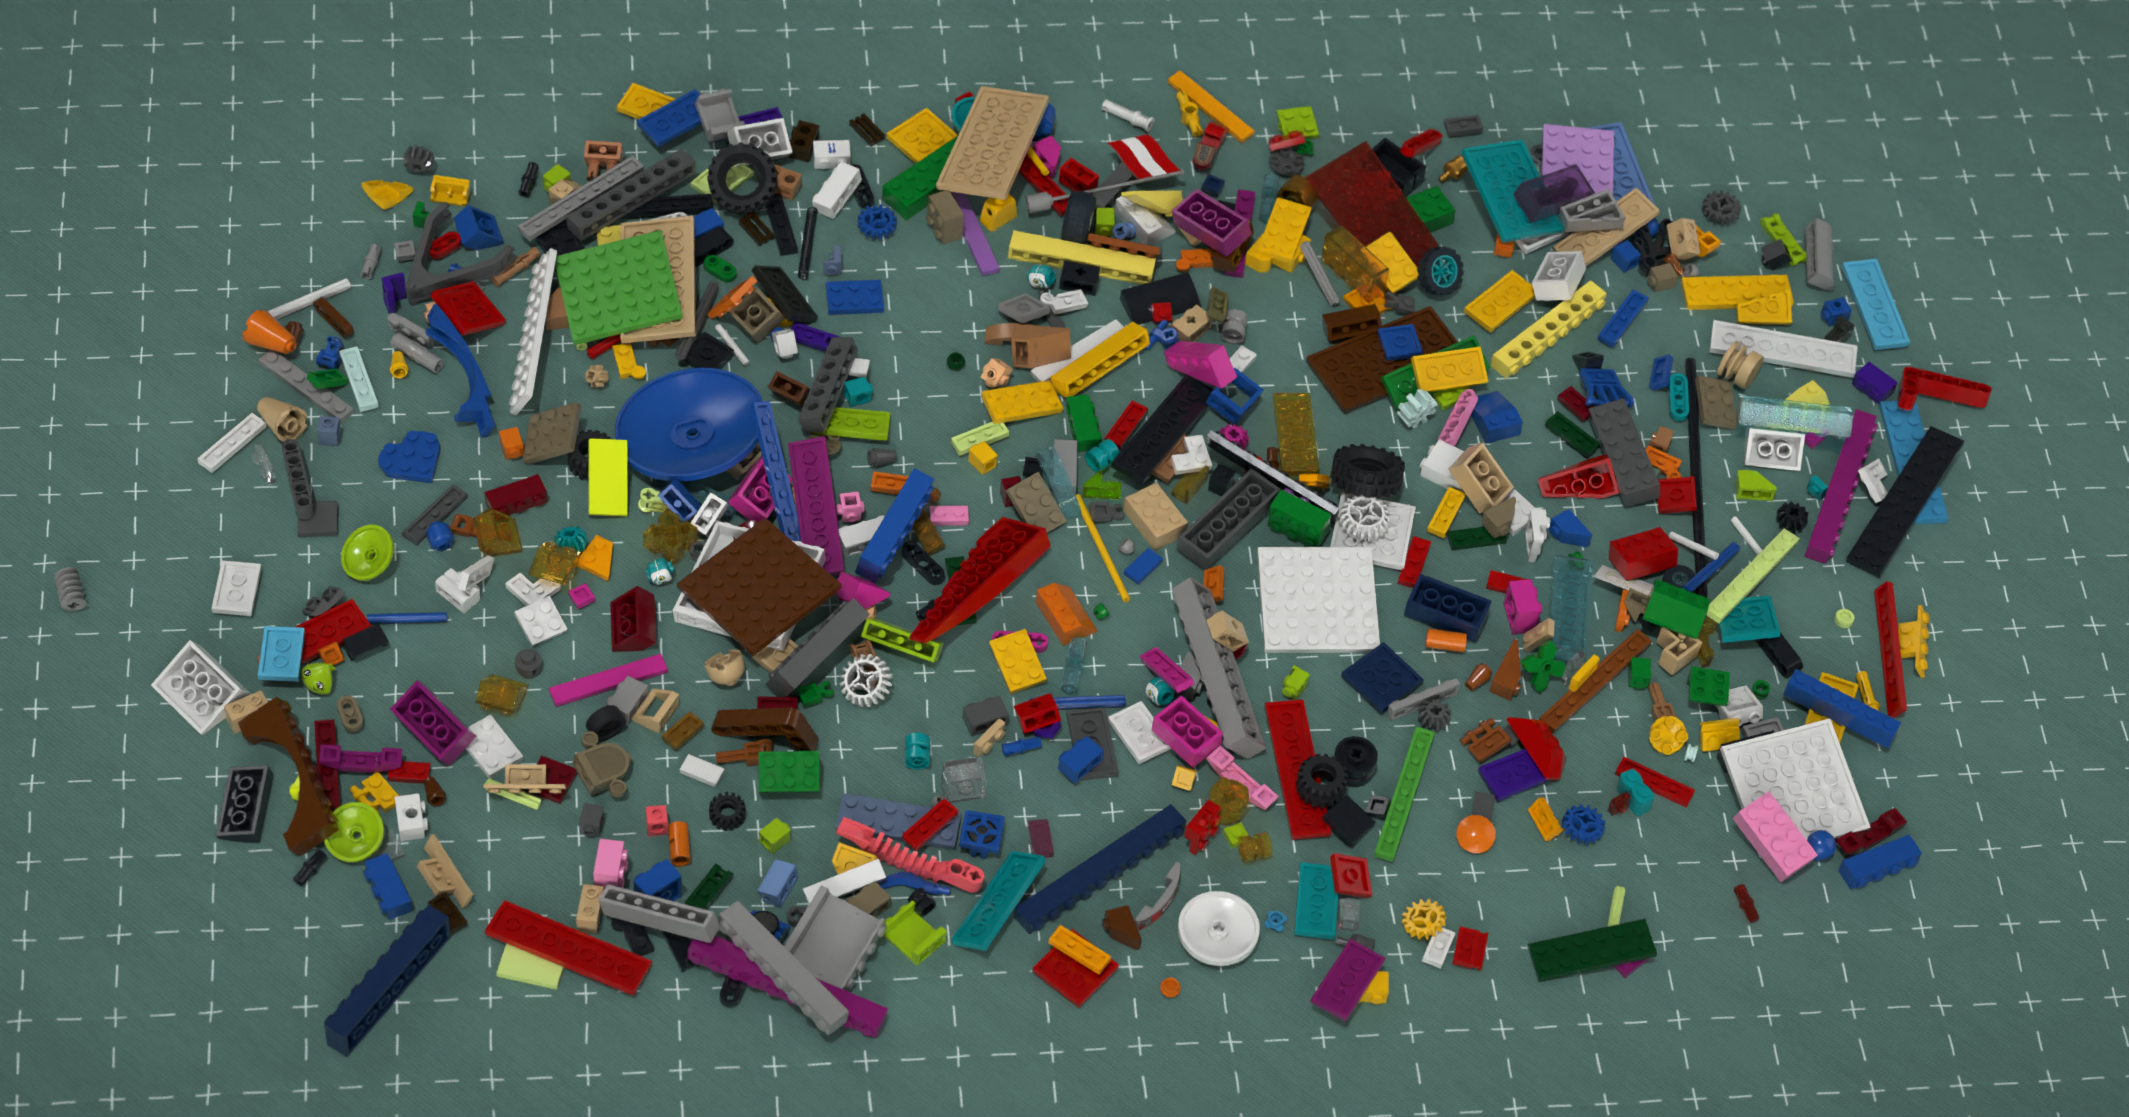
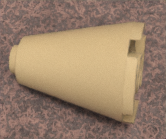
M264 397L259 401L257 405L258 413L279 440L283 442L288 439L296 440L303 434L307 426L305 420L306 418L308 419V416L302 408L270 397Z

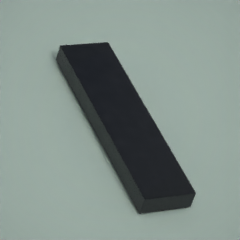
M782 195L772 196L769 200L770 203L768 205L765 204L779 254L780 256L797 254L798 247Z

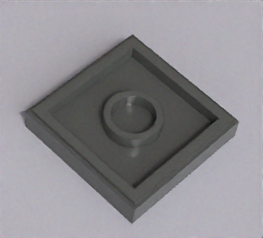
M312 501L313 516L307 520L298 518V537L337 536V501Z

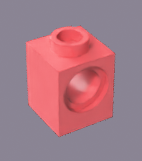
M666 805L646 807L648 837L668 835Z

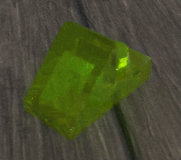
M1102 470L1083 484L1082 498L1120 499L1121 482L1102 481Z

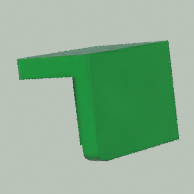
M417 201L413 212L414 227L423 228L426 217L430 214L425 212L424 202Z

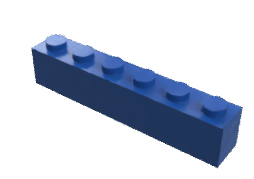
M1797 669L1788 681L1783 696L1886 748L1890 747L1902 723Z

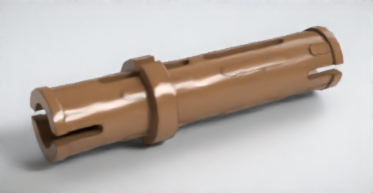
M532 247L525 254L517 256L516 260L500 275L491 278L493 284L499 287L520 270L528 268L531 262L540 257L538 249Z

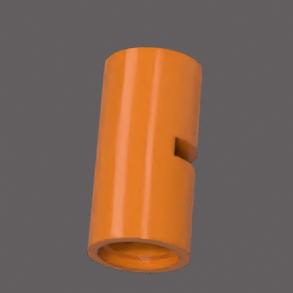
M1428 628L1425 647L1464 653L1467 634Z
M681 821L673 822L668 825L670 863L677 867L686 866L691 862L688 824Z

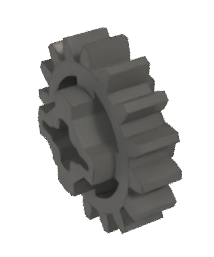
M1720 190V193L1713 191V194H1707L1703 201L1702 210H1704L1703 215H1708V220L1714 219V223L1719 221L1721 225L1724 222L1729 225L1731 221L1735 222L1736 218H1739L1742 206L1739 205L1740 200H1735V195L1729 196L1730 192L1723 194V191Z

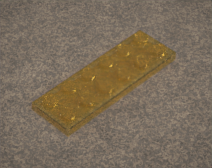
M1273 393L1281 470L1289 476L1319 474L1320 469L1310 393Z

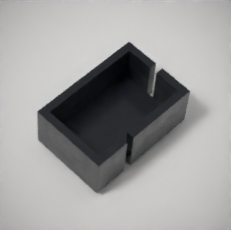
M1384 138L1363 156L1360 171L1371 174L1372 170L1390 172V189L1400 190V199H1403L1412 191V188H1415L1424 180L1427 166L1414 157L1411 158L1403 155L1400 152V147Z

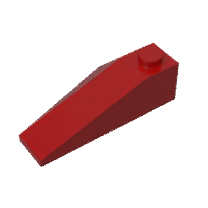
M1606 454L1587 459L1538 478L1542 497L1602 499L1619 493L1611 460Z

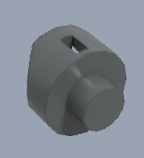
M524 649L517 653L515 656V668L520 675L526 679H532L540 674L542 659L537 651Z

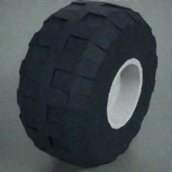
M1074 191L1070 194L1063 220L1062 240L1087 244L1096 207V197L1091 193Z

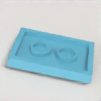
M264 626L258 680L299 682L305 628Z

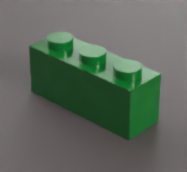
M1089 394L1067 397L1066 412L1073 440H1077V452H1085L1093 447H1098L1099 442H1102V434L1097 429L1098 418L1094 416V402L1090 401Z

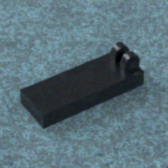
M661 930L681 973L691 967L701 966V964H695L687 959L688 949L691 944L689 937Z

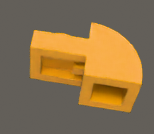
M1696 226L1700 254L1696 256L1704 257L1718 249L1721 241L1710 231L1704 233Z

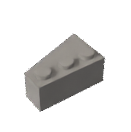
M1610 189L1560 207L1558 217L1566 232L1623 228L1625 220Z

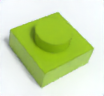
M1242 822L1223 829V834L1231 849L1250 841V837Z

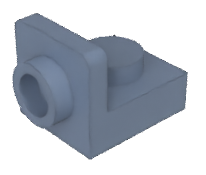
M833 246L830 260L823 261L824 275L841 274V246Z

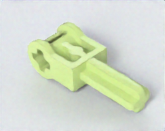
M644 488L641 491L638 508L642 512L649 513L654 511L665 513L666 508L669 509L658 497L660 491H655L652 488Z

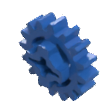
M873 204V208L866 206V211L861 210V214L858 215L857 226L860 228L861 233L865 232V237L871 235L872 239L877 236L881 240L882 236L888 238V234H893L894 229H896L897 216H894V211L889 212V207L884 209L882 204L879 207Z
M1579 804L1578 808L1572 805L1571 810L1567 809L1563 816L1562 828L1566 829L1565 835H1571L1570 840L1576 838L1578 844L1584 841L1586 845H1588L1590 840L1594 844L1597 839H1601L1606 828L1604 827L1605 820H1601L1603 815L1596 814L1597 809L1591 810L1590 805H1587L1586 808H1583L1582 804Z

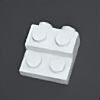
M1544 509L1530 510L1525 528L1528 562H1536L1537 555H1540L1541 546L1547 537L1546 529L1550 527V518L1546 516V510Z
M1747 685L1729 689L1727 706L1715 705L1719 710V718L1721 720L1738 718L1740 720L1739 726L1747 722L1757 723L1760 719H1763V705Z

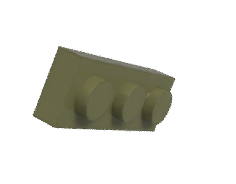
M1213 286L1209 291L1206 315L1214 321L1223 322L1226 317L1229 294Z

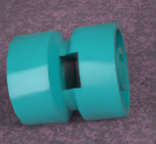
M1105 439L1098 444V447H1093L1085 453V460L1094 472L1099 473L1107 468L1108 465H1111L1120 451L1112 440Z
M916 732L905 737L904 764L906 767L921 770L930 765L929 751L931 738L928 735Z

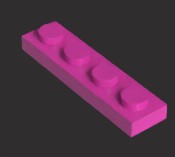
M1157 647L1140 655L1141 661L1177 693L1185 691L1188 687L1194 685L1192 677Z

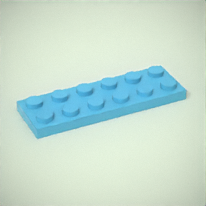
M1877 259L1843 262L1841 268L1874 350L1908 347L1910 344L1909 337Z

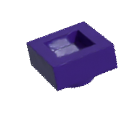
M1059 721L1034 730L1035 736L1053 739L1061 728V723Z

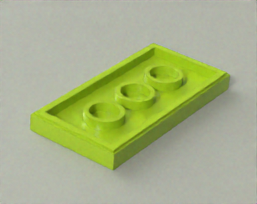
M835 407L826 431L812 432V434L887 441L891 412Z

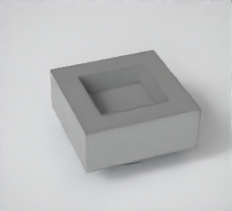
M412 240L394 243L398 262L414 259L416 252Z

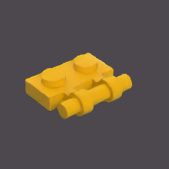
M379 772L361 782L364 789H359L356 785L350 788V792L353 794L356 802L367 804L377 812L379 808L386 813L396 807L395 797L399 795ZM371 796L374 801H369L367 797Z

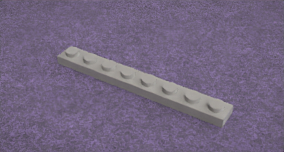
M634 156L627 158L518 225V231L527 240H533L567 219L566 216L570 213L575 212L585 204L597 199L600 195L609 192L614 187L626 182L629 178L641 173L644 170V166Z

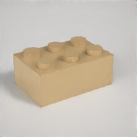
M1483 442L1468 447L1448 468L1479 513H1483L1498 505L1514 488Z
M1157 482L1125 497L1124 513L1154 551L1178 540V537L1187 529V520Z

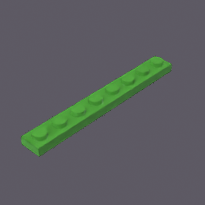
M1417 726L1415 728L1374 857L1390 862L1394 860L1435 734L1433 731Z

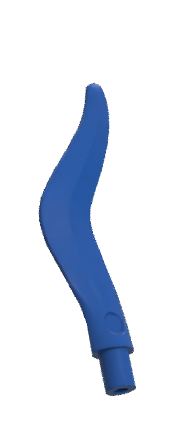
M908 872L895 873L887 876L885 880L877 882L882 889L905 885L914 889L923 888L927 893L935 895H950L951 887L927 882Z

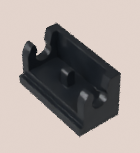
M378 623L344 638L342 647L349 659L353 661L356 656L381 645L384 647L389 641Z

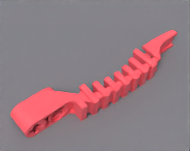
M843 817L835 833L853 841L862 851L876 855L879 861L882 862L884 860L890 866L893 864L896 866L895 868L899 870L900 868L905 869V872H912L916 876L920 875L925 880L933 878L932 882L936 884L938 880H943L971 893H976L981 889L984 872L980 868L962 860L953 859L951 861L939 862L936 860L937 857L932 855L930 861H927L926 854L923 853L921 858L917 857L918 852L913 851L910 854L907 847L902 851L899 849L901 844L897 842L893 847L890 845L893 839L889 837L886 843H884L882 839L885 833L880 832L876 839L873 837L875 829Z

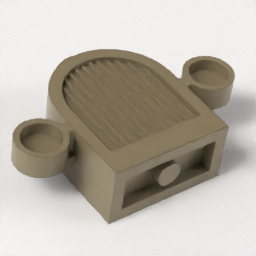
M592 731L585 732L582 736L581 744L586 750L575 754L573 766L591 796L609 789L613 797H622L626 791V784L623 780L629 763L632 762L630 753L613 743L597 745V734Z

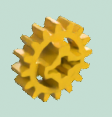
M1420 899L1419 904L1412 902L1413 907H1406L1407 913L1402 914L1404 918L1402 923L1406 933H1410L1412 938L1417 935L1418 940H1421L1422 936H1425L1426 940H1429V935L1436 937V931L1442 932L1441 926H1446L1445 919L1447 918L1443 906H1439L1437 901L1432 904L1430 899L1426 903L1422 899Z

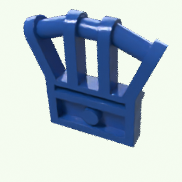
M1581 368L1579 375L1585 386L1584 390H1587L1585 405L1599 406L1619 400V395L1622 399H1625L1628 408L1634 406L1633 397L1621 386L1614 370ZM1593 390L1596 391L1599 399L1593 398ZM1605 391H1607L1611 401H1609Z

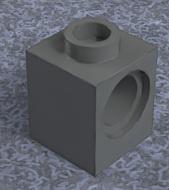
M584 803L579 821V834L588 837L600 836L604 820V806Z

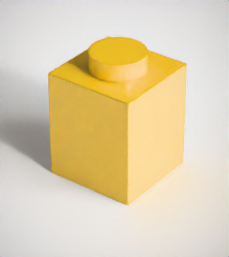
M985 441L974 444L969 449L968 461L981 475L997 467L998 455Z

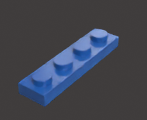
M1633 289L1600 332L1597 340L1613 348L1646 305L1649 297Z

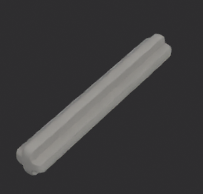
M1309 241L1303 242L1300 248L1331 306L1337 305L1340 299Z

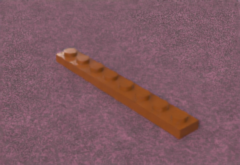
M1637 629L1598 664L1597 669L1576 692L1569 690L1539 720H1543L1548 724L1551 733L1556 732L1629 665L1631 657L1637 658L1651 645L1652 640Z

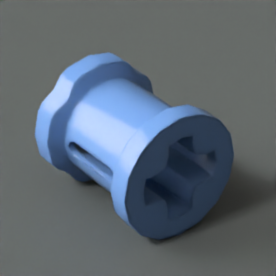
M1130 222L1118 223L1114 226L1113 233L1117 239H1128L1135 235L1136 228Z

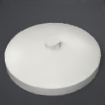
M1222 891L1206 892L1192 898L1182 909L1178 921V935L1185 950L1197 960L1215 966L1232 965L1249 956L1257 944L1260 931L1259 920L1253 908L1242 898Z

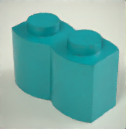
M1630 769L1621 773L1617 784L1619 795L1627 801L1630 810L1635 815L1640 816L1649 812L1654 800L1651 789L1643 784L1642 777L1636 770Z

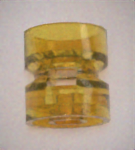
M1267 832L1254 834L1253 838L1250 835L1238 837V851L1243 863L1255 861L1256 857L1259 859L1272 857V845Z

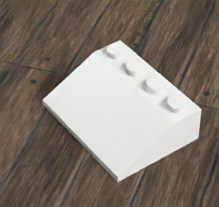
M191 640L188 641L151 684L201 735H204L226 719L225 705L251 695L201 645Z

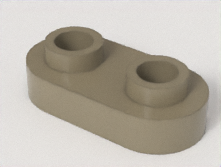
M352 696L341 697L337 701V710L343 727L348 732H358L363 727V717L357 701Z

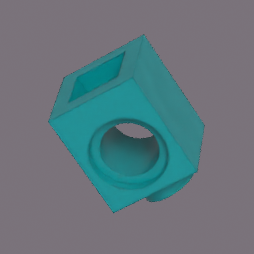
M865 376L845 382L843 394L850 408L871 402V394L874 391L872 384L867 382Z

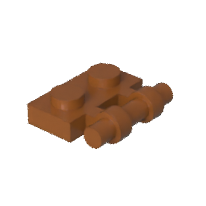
M1493 718L1487 721L1483 720L1477 728L1472 731L1469 730L1460 739L1463 746L1469 742L1472 743L1467 748L1479 764L1511 743V738L1499 725L1494 729L1491 728L1496 724ZM1483 732L1486 733V734H1485L1484 736H1482L1481 738H1479V739L1477 738V737H1478L1480 734H1482Z

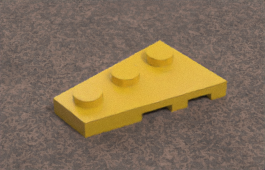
M1790 289L1777 294H1770L1761 299L1757 298L1738 304L1736 306L1737 324L1791 325Z

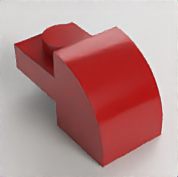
M1210 122L1204 131L1201 143L1214 146L1218 151L1229 131L1228 128Z

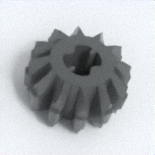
M415 145L414 147H409L403 156L404 167L408 168V171H414L415 173H429L435 162L434 153L429 152V149H425L423 146L418 147Z
M1433 698L1430 702L1425 700L1423 706L1418 711V721L1421 722L1422 727L1427 726L1428 730L1434 729L1436 733L1439 731V728L1444 730L1451 720V710L1448 709V704H1441V699L1438 702H1435Z

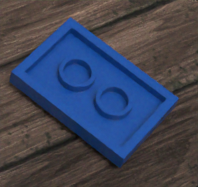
M881 280L826 282L828 315L884 313Z

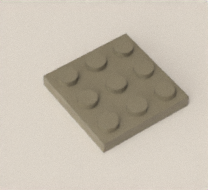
M575 402L530 415L522 461L528 465L574 452L582 406Z

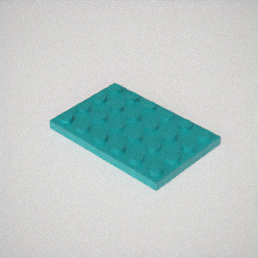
M1523 139L1463 148L1461 151L1463 159L1502 243L1558 234L1564 231V227L1558 218L1559 215Z

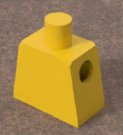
M1009 193L1006 200L988 198L984 202L980 222L992 233L1017 217L1016 200Z

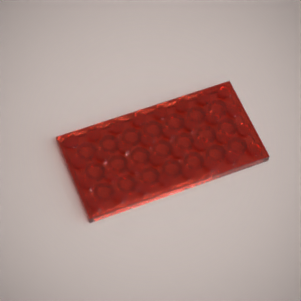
M1367 141L1306 176V180L1385 294L1389 291L1360 254L1363 248L1391 232L1416 267H1419L1418 262L1422 259L1424 252H1428L1430 248L1440 247Z

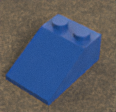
M1498 391L1478 396V401L1471 413V417L1485 444L1520 435L1523 421L1517 409Z

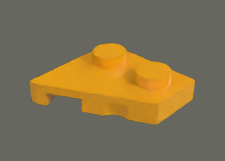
M596 535L577 559L576 566L609 581L613 542Z

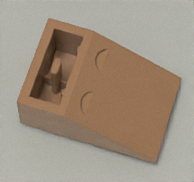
M1015 324L1011 338L1013 367L1035 368L1071 359L1070 328Z

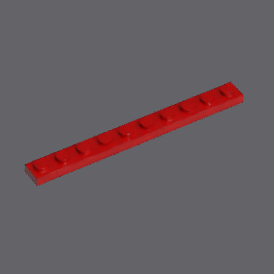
M969 91L955 98V104L961 99L974 97V95ZM1026 153L1019 173L1038 193L1047 192L1048 195L1051 194L1052 198L1066 195L1049 175L1044 176ZM1069 198L1053 201L1051 207L1060 216L1065 215Z

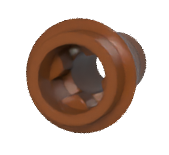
M1484 663L1476 665L1468 680L1464 683L1466 688L1474 691L1475 688L1488 681L1492 675L1491 669Z

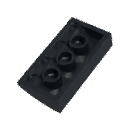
M1188 272L1123 289L1120 294V301L1131 322L1138 325L1153 321L1151 304L1171 302L1172 316L1185 313L1195 305L1201 307L1196 288Z
M268 765L230 767L216 832L217 838L234 842L260 843L274 775Z

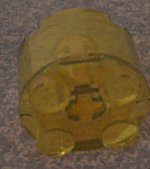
M1225 777L1219 779L1211 787L1208 798L1222 807L1220 813L1222 818L1219 824L1227 826L1231 825V823L1241 822L1246 815L1249 801L1248 788L1236 780Z

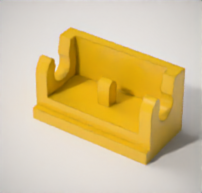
M434 175L430 192H432L430 202H446L449 205L466 207L471 192L470 180Z

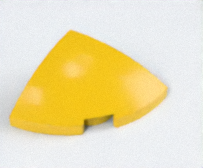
M373 180L361 183L362 188L371 200L384 210L398 204L413 192V187L396 181L391 183L384 182L383 180Z

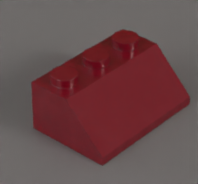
M636 586L610 602L612 651H643L656 643L654 594Z

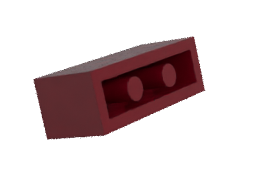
M539 474L484 492L485 504L493 520L503 519L509 515L523 512L526 509L541 506L548 502L547 490Z

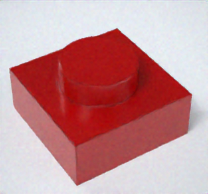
M1171 302L1151 304L1153 323L1161 322L1162 320L1172 321Z

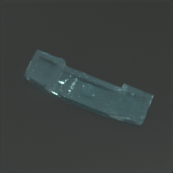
M1049 446L1036 451L1037 460L1041 469L1045 472L1057 500V505L1065 519L1081 514V509L1069 477L1054 447Z

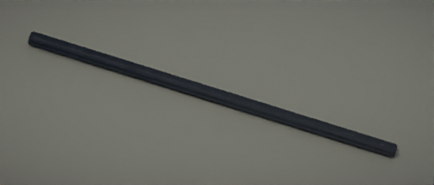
M1687 358L1685 372L1688 380L1690 472L1691 477L1694 476L1697 511H1692L1694 542L1705 546L1698 397L1695 383L1697 378L1696 360L1694 358ZM1694 550L1695 572L1697 574L1706 566V555ZM1707 579L1696 588L1697 595L1704 596L1705 598L1708 596Z

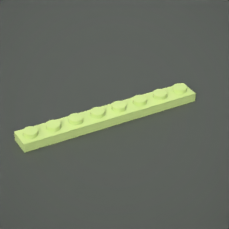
M1784 528L1709 604L1706 615L1720 623L1798 544L1800 538Z

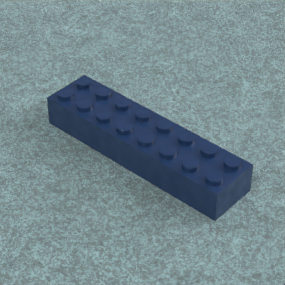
M427 905L424 910L418 912L414 922L405 927L403 934L398 940L395 939L392 942L387 953L379 957L377 964L373 969H369L365 973L364 979L360 984H356L346 1000L343 999L339 1003L333 1015L330 1014L326 1018L324 1028L328 1046L345 1057L351 1054L450 939L448 916L430 905Z

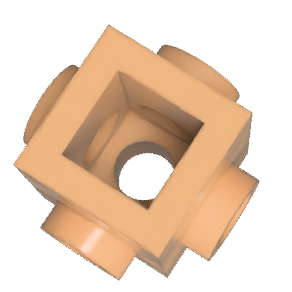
M991 358L990 362L984 366L981 378L991 388H1002L1008 383L1009 375L1013 368L1000 359Z

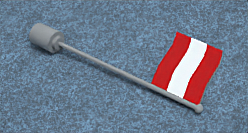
M1147 134L1107 143L1138 180L1083 192L1094 193L1180 174L1183 176L1185 172L1171 162L1160 145ZM1047 192L1025 196L1026 209L1029 214L1049 210L1051 205H1053V201L1069 198L1070 194L1053 198Z

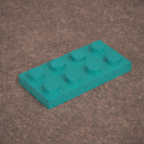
M1300 862L1294 935L1334 940L1338 893H1335L1332 868L1329 865Z

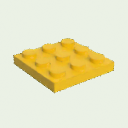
M925 108L886 133V138L915 164L958 136L928 108Z

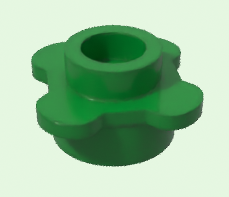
M1305 139V143L1297 145V153L1299 155L1311 156L1314 154V143L1311 140Z

